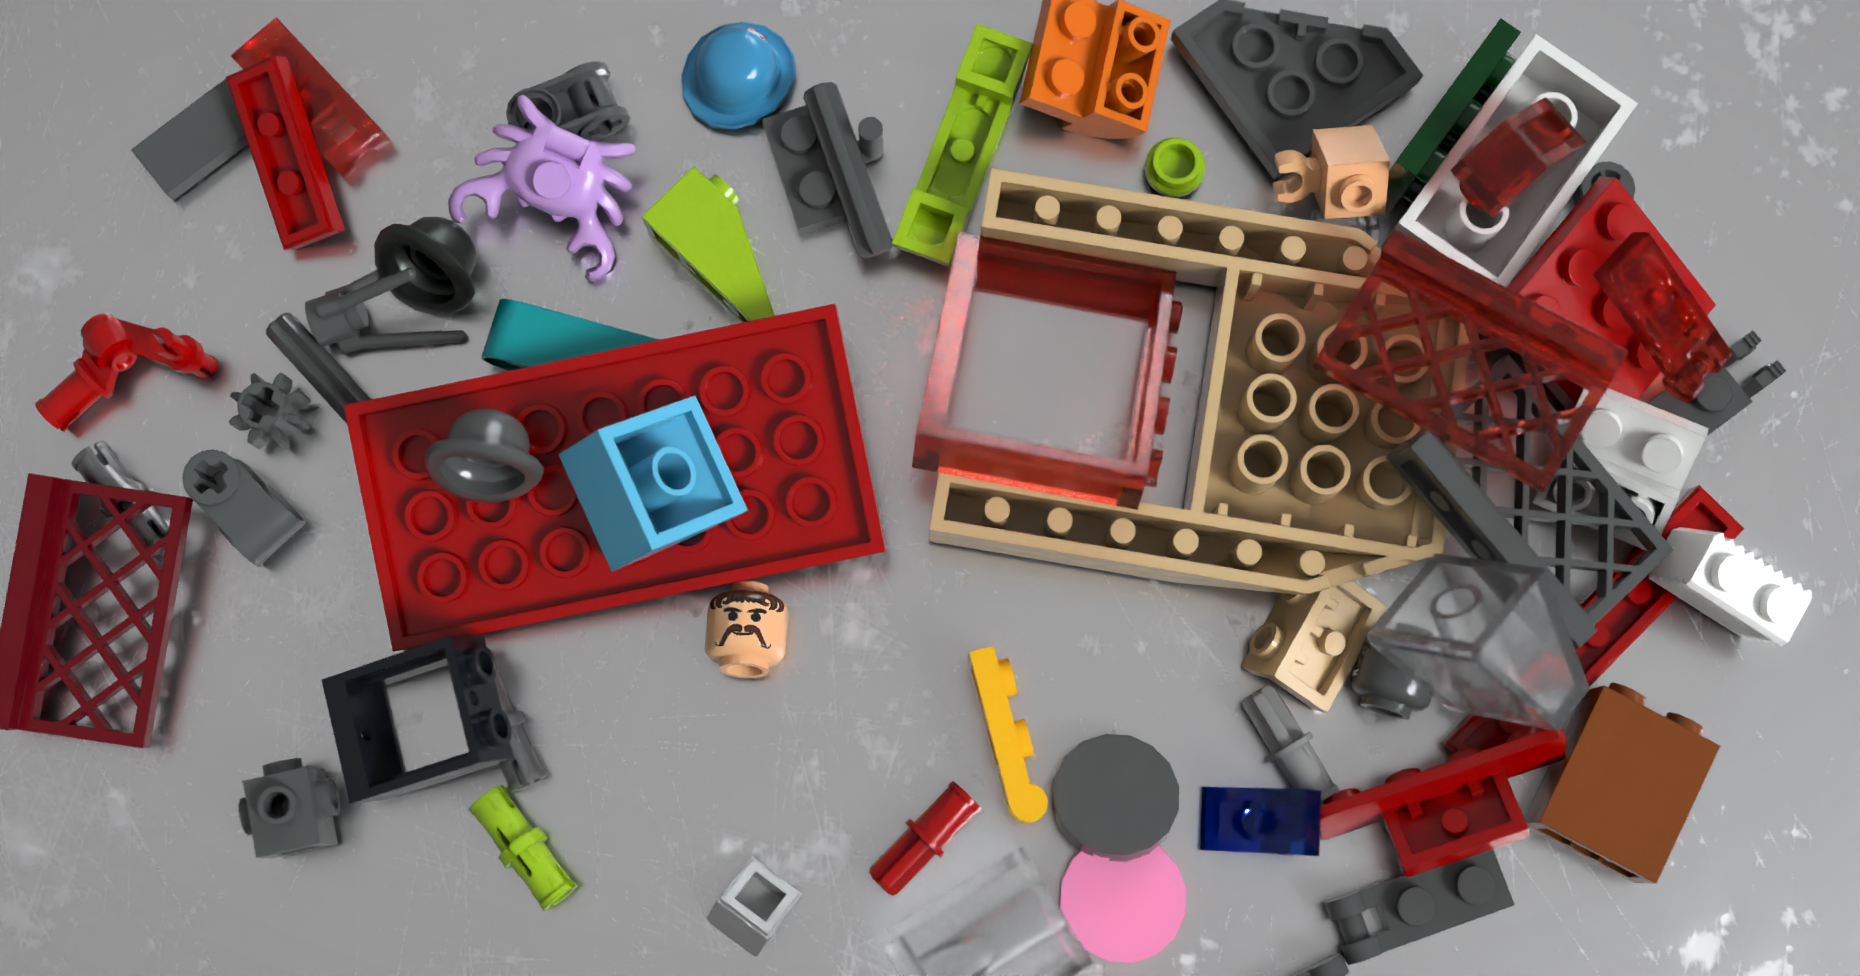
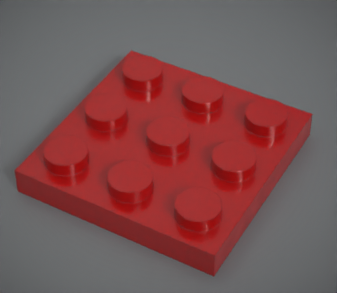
M1599 177L1485 314L1572 415L1587 380L1638 400L1716 304L1616 177Z

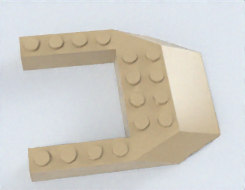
M991 168L979 248L1217 287L1184 509L940 468L929 527V541L1167 582L1297 595H1309L1440 555L1444 551L1446 528L1386 457L1403 441L1415 436L1464 392L1475 308L1451 291H1441L1432 284L1429 276L1410 263L1405 266L1376 246L1378 241L1359 228ZM1451 423L1437 436L1454 457H1456L1460 428L1458 423Z

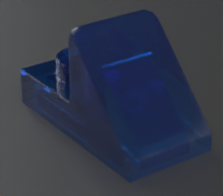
M1202 787L1200 850L1319 857L1321 791L1283 788Z

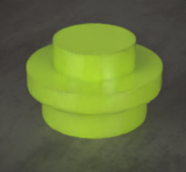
M1179 137L1166 138L1156 143L1150 149L1145 161V176L1150 186L1158 193L1167 197H1183L1192 193L1200 185L1205 173V160L1200 149L1189 140Z

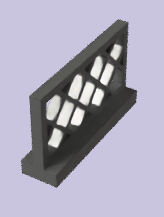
M1509 355L1499 359L1415 436L1403 441L1386 457L1550 652L1580 648L1598 631L1594 625L1673 551V548ZM1501 378L1517 395V419L1489 416V389ZM1475 403L1474 414L1463 413ZM1532 414L1538 421L1531 420ZM1451 423L1474 425L1473 459L1454 457L1437 436ZM1488 427L1516 430L1515 463L1487 461ZM1531 431L1549 433L1558 444V468L1530 465ZM1573 463L1577 466L1579 470L1573 469ZM1465 469H1472V477ZM1487 471L1515 474L1514 508L1497 507L1486 495ZM1530 475L1558 478L1557 513L1529 510ZM1573 480L1589 481L1598 491L1599 517L1572 514ZM1614 511L1620 519L1614 518ZM1507 518H1514V527ZM1529 520L1556 523L1555 558L1538 556L1529 546ZM1571 524L1599 527L1598 562L1571 559ZM1614 528L1631 530L1647 549V552L1633 565L1613 563ZM1548 567H1555V575ZM1570 569L1598 571L1597 599L1585 610L1570 594ZM1613 573L1622 574V575L1613 583Z

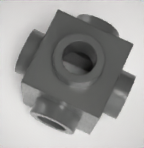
M302 758L286 759L263 765L264 776L243 781L245 797L239 800V817L244 832L248 836L252 835L256 858H278L338 844L333 816L340 813L339 794L334 780L331 777L326 778L324 769L303 767Z

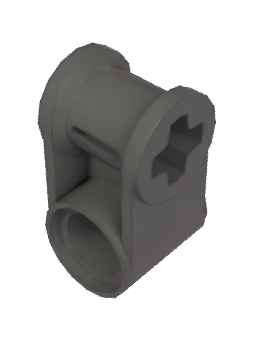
M600 61L578 65L561 76L533 87L522 89L511 98L506 111L508 124L524 128L527 120L517 105V97L525 95L541 113L552 119V122L556 124L555 126L589 141L601 140L619 132L629 123L630 116L625 107L618 106L608 83L611 73L608 66ZM590 96L594 97L598 107L593 106Z
M213 449L201 451L191 457L185 465L182 479L184 489L189 497L219 526L220 532L230 544L257 567H260L306 524L300 514L279 493L267 485L250 466L239 459L232 458L223 451ZM218 471L224 472L222 478L227 484V487L221 493L215 491L218 484L213 478Z

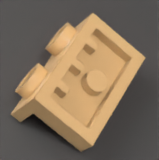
M1354 581L1309 595L1279 593L1280 597L1265 624L1260 626L1254 633L1250 641V651L1244 659L1242 667L1251 674L1269 678L1312 709L1328 713L1359 656L1364 638L1373 631L1387 606Z

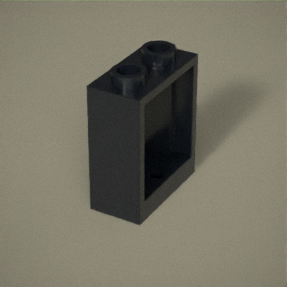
M448 636L322 679L350 804L387 800L514 759L510 745L512 737L511 724L508 716L502 710L495 683L497 674L496 662L491 651L486 646L484 636ZM448 665L469 752L403 773L383 686Z

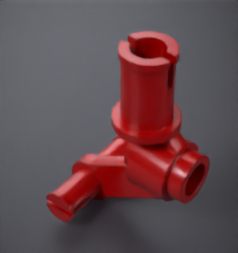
M108 313L98 314L90 318L81 329L84 350L82 358H78L73 363L75 370L43 399H39L35 403V407L47 422L56 429L60 428L62 432H65L77 418L102 396L109 399L115 394L114 385L118 372H123L132 367L138 356L168 366L179 373H192L201 380L212 378L206 370L216 375L219 363L214 356L205 353L201 343L191 336H177L164 327L151 329L116 319Z

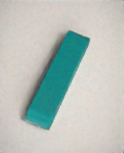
M500 299L481 359L495 367L512 371L660 339L524 302Z

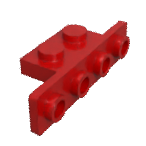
M1532 726L1515 732L1507 739V743L1484 751L1479 747H1470L1455 752L1446 759L1445 764L1422 772L1419 768H1408L1390 775L1385 780V784L1360 792L1359 789L1351 788L1336 792L1325 799L1324 805L1314 809L1321 836L1324 840L1384 821L1406 878L1528 838L1529 827L1508 778L1563 760L1566 757V737L1561 726H1555L1543 730L1540 726Z

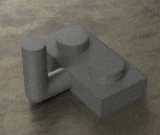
M806 105L762 119L763 128L799 235L801 236L847 221ZM866 117L859 123V140L857 142L865 163H868L882 156L884 145L882 123L875 117Z

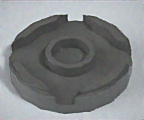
M1104 734L1081 742L1065 756L1054 779L1052 810L1061 832L1078 850L1091 856L1095 854L1103 858H1110L1109 861L1126 862L1149 854L1167 838L1179 811V784L1170 763L1152 745L1130 735Z

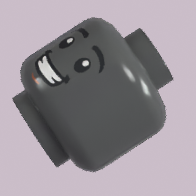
M1391 622L1388 632L1374 631L1366 635L1357 658L1351 682L1353 690L1362 696L1361 706L1383 715L1409 720L1411 712L1423 711L1428 708L1442 665V656L1433 646L1425 643L1428 635L1426 631L1408 624Z

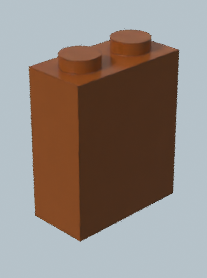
M1610 683L1609 687L1604 685L1586 690L1564 733L1566 737V757L1559 762L1549 765L1524 818L1529 828L1634 883L1657 884L1720 745L1701 736L1704 728L1695 721L1668 712L1666 717L1645 707L1646 698L1629 687L1618 683Z

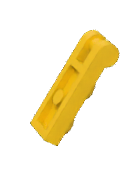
M994 646L970 651L968 662L1007 810L1010 816L1018 822H1034L1045 814L1048 801L1045 792L1039 786L1031 784L1029 781L1024 758L1034 756V751L1025 719L1014 721L1007 697L1016 695L1018 692L1009 658L997 660Z

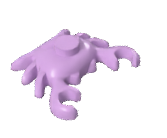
M521 95L517 97V105L524 118L534 128L528 130L511 124H497L493 126V133L497 137L515 142L516 146L491 148L475 156L476 165L484 166L501 162L504 166L497 173L466 180L457 185L448 199L449 214L453 222L462 224L467 218L462 207L463 201L469 196H476L485 203V215L490 219L496 218L499 213L503 193L508 189L518 196V203L521 207L532 206L551 214L555 222H560L567 217H574L578 220V228L569 240L566 250L568 253L575 254L583 246L595 248L599 253L600 260L593 268L586 269L585 278L591 282L599 280L611 270L615 253L607 233L598 220L597 207L602 206L609 220L615 226L622 224L624 218L617 201L605 189L603 183L606 182L622 192H629L632 188L630 181L619 171L606 165L604 158L619 159L631 156L636 151L635 145L627 142L605 143L589 141L555 126L556 124L541 113L528 97Z

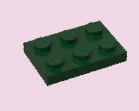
M1499 19L1389 170L1386 200L1387 213L1391 212L1401 197L1410 203L1414 201L1517 60L1516 57L1507 51L1521 31L1503 19Z

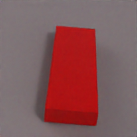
M273 56L226 76L283 249L297 250L345 231L287 57Z

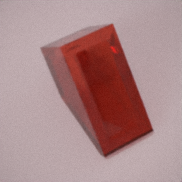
M1545 97L1501 122L1450 171L1460 181L1459 188L1463 196L1473 206L1486 210L1491 217H1494L1524 196L1579 151L1587 142Z

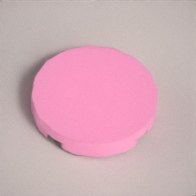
M1157 846L1147 855L1126 862L1109 861L1110 858H1103L1095 854L1091 856L1079 851L1071 859L1060 880L1059 909L1067 931L1084 950L1106 961L1134 963L1158 954L1175 938L1185 917L1186 887L1178 865L1160 846Z

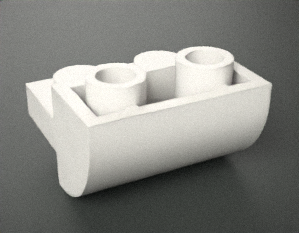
M1587 380L1568 421V425L1656 530L1662 534L1679 499L1685 480L1707 438L1709 428ZM1558 445L1548 467L1558 468ZM1573 463V469L1579 470L1577 466ZM1543 477L1533 504L1557 513L1558 478ZM1573 480L1572 514L1599 517L1598 491L1589 481ZM1614 511V518L1620 519ZM1588 526L1593 529L1599 530V527ZM1614 528L1615 538L1647 551L1631 530Z

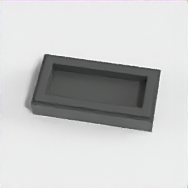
M224 79L131 149L166 195L173 201L248 145L227 80Z

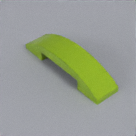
M976 23L955 77V88L916 188H913L892 240L893 247L949 267L998 148L1023 78L1033 43Z

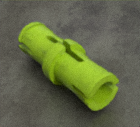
M503 785L492 788L469 807V811L476 817L481 826L485 828L501 851L498 857L506 869L512 867L530 889L543 911L551 909L576 889V883L562 869L544 842L547 840V836L540 827L533 828L516 807Z

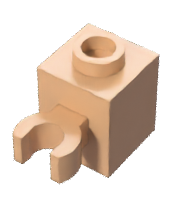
M1373 125L1313 129L1310 158H1306L1302 153L1294 150H1285L1275 154L1274 161L1279 173H1297L1289 181L1273 182V190L1277 201L1293 203L1302 200L1310 192H1313L1324 219L1385 215L1390 160Z

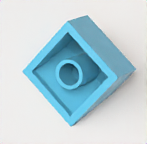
M696 395L599 429L558 454L611 571L665 550L748 511Z

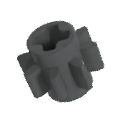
M256 373L251 374V385L246 387L242 393L231 392L230 397L238 403L239 414L229 420L230 425L239 431L251 429L248 434L247 443L257 449L265 446L268 438L273 439L284 449L290 448L288 437L292 436L298 429L309 430L310 426L302 420L301 408L311 402L310 398L303 392L289 394L292 388V380L283 373H279L275 377L273 384L266 382ZM266 406L271 408L279 406L278 412L274 417L271 415L261 416Z

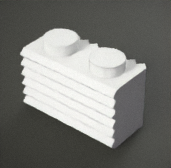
M1683 527L1672 529L1666 541L1673 548V551L1649 573L1650 580L1743 639H1755L1758 642H1769L1773 645L1778 644L1781 647L1789 642L1812 599L1811 589L1802 588L1801 583L1792 582L1790 576L1782 575V570H1775L1772 564L1763 563V559L1754 557L1752 551H1745L1743 545L1734 544L1733 539L1724 538V533Z

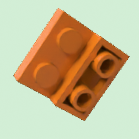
M1043 0L1019 104L1064 120L1063 130L1085 136L1125 139L1147 132L1171 20L1122 0H1117L1108 6L1094 0Z

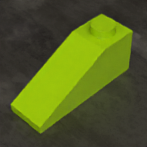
M693 166L641 216L648 234L741 323L775 316L736 206L740 201L739 197L718 175L714 174L708 180Z

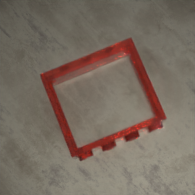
M959 232L916 431L912 468L1138 510L1144 487L1156 488L1159 468L1163 457V450L1152 449L1154 434H1164L1170 406V398L1159 396L1161 383H1171L1177 355V347L1166 345L1168 333H1178L1183 311L1182 302L1173 300L1177 272ZM974 287L1146 319L1125 461L946 428Z

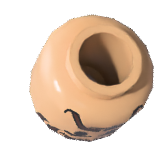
M754 581L735 582L731 585V591L723 592L710 601L707 611L704 648L708 657L719 664L718 670L723 674L739 678L763 677L768 675L770 667L779 664L785 656L789 617L788 607L780 598L769 594V587L763 583Z

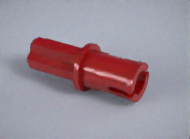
M954 781L948 785L949 787L915 822L910 818L905 822L909 828L870 867L869 874L872 879L886 893L892 896L898 894L935 854L941 858L945 854L941 848L975 813L981 810L980 806Z

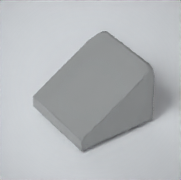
M752 856L718 898L707 920L747 952L758 956L798 902L802 893Z

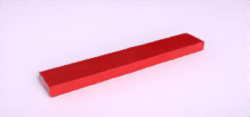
M1698 485L1691 488L1675 505L1661 535L1667 540L1672 529L1683 527L1724 533V538L1734 540L1744 528ZM1634 546L1617 564L1633 565L1647 551ZM1613 573V583H1614L1622 574ZM1648 574L1594 625L1598 631L1580 648L1550 652L1540 641L1448 734L1440 745L1450 755L1470 747H1479L1484 751L1507 743V739L1519 730L1532 726H1540L1543 730L1549 729L1664 612L1677 596L1650 580ZM1597 585L1578 603L1584 610L1597 599Z

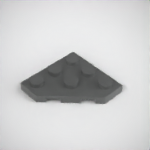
M1218 0L1174 29L1170 38L1274 180L1284 174L1278 172L1274 161L1275 154L1285 150H1294L1308 158L1311 156L1313 129L1356 126L1416 86L1423 77L1421 71L1388 28L1364 24L1362 29L1328 23V17L1283 9L1277 14L1245 8L1244 2L1233 0Z

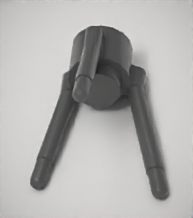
M407 268L382 279L378 270H375L346 286L327 291L324 296L305 302L307 321L317 343L322 347L338 343L343 355L362 348L463 342L466 340L467 334L462 330L360 334L361 328L369 326L368 314L363 302L415 279L416 271L413 268Z

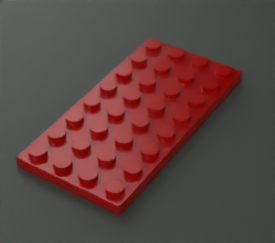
M836 304L343 405L393 652L419 647L448 636H473L887 551ZM696 395L748 511L665 550L611 571L558 454L599 429ZM474 409L499 410L518 419L525 428L530 444L529 455L537 458L544 468L542 480L528 493L513 500L496 503L471 502L448 494L432 480L424 465L426 449L436 441L445 440L451 424L465 412Z

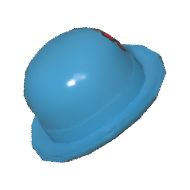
M747 22L721 25L703 35L688 53L681 74L683 99L694 117L713 128L735 130L755 124L774 112L789 95L796 77L794 54L783 37L763 25Z

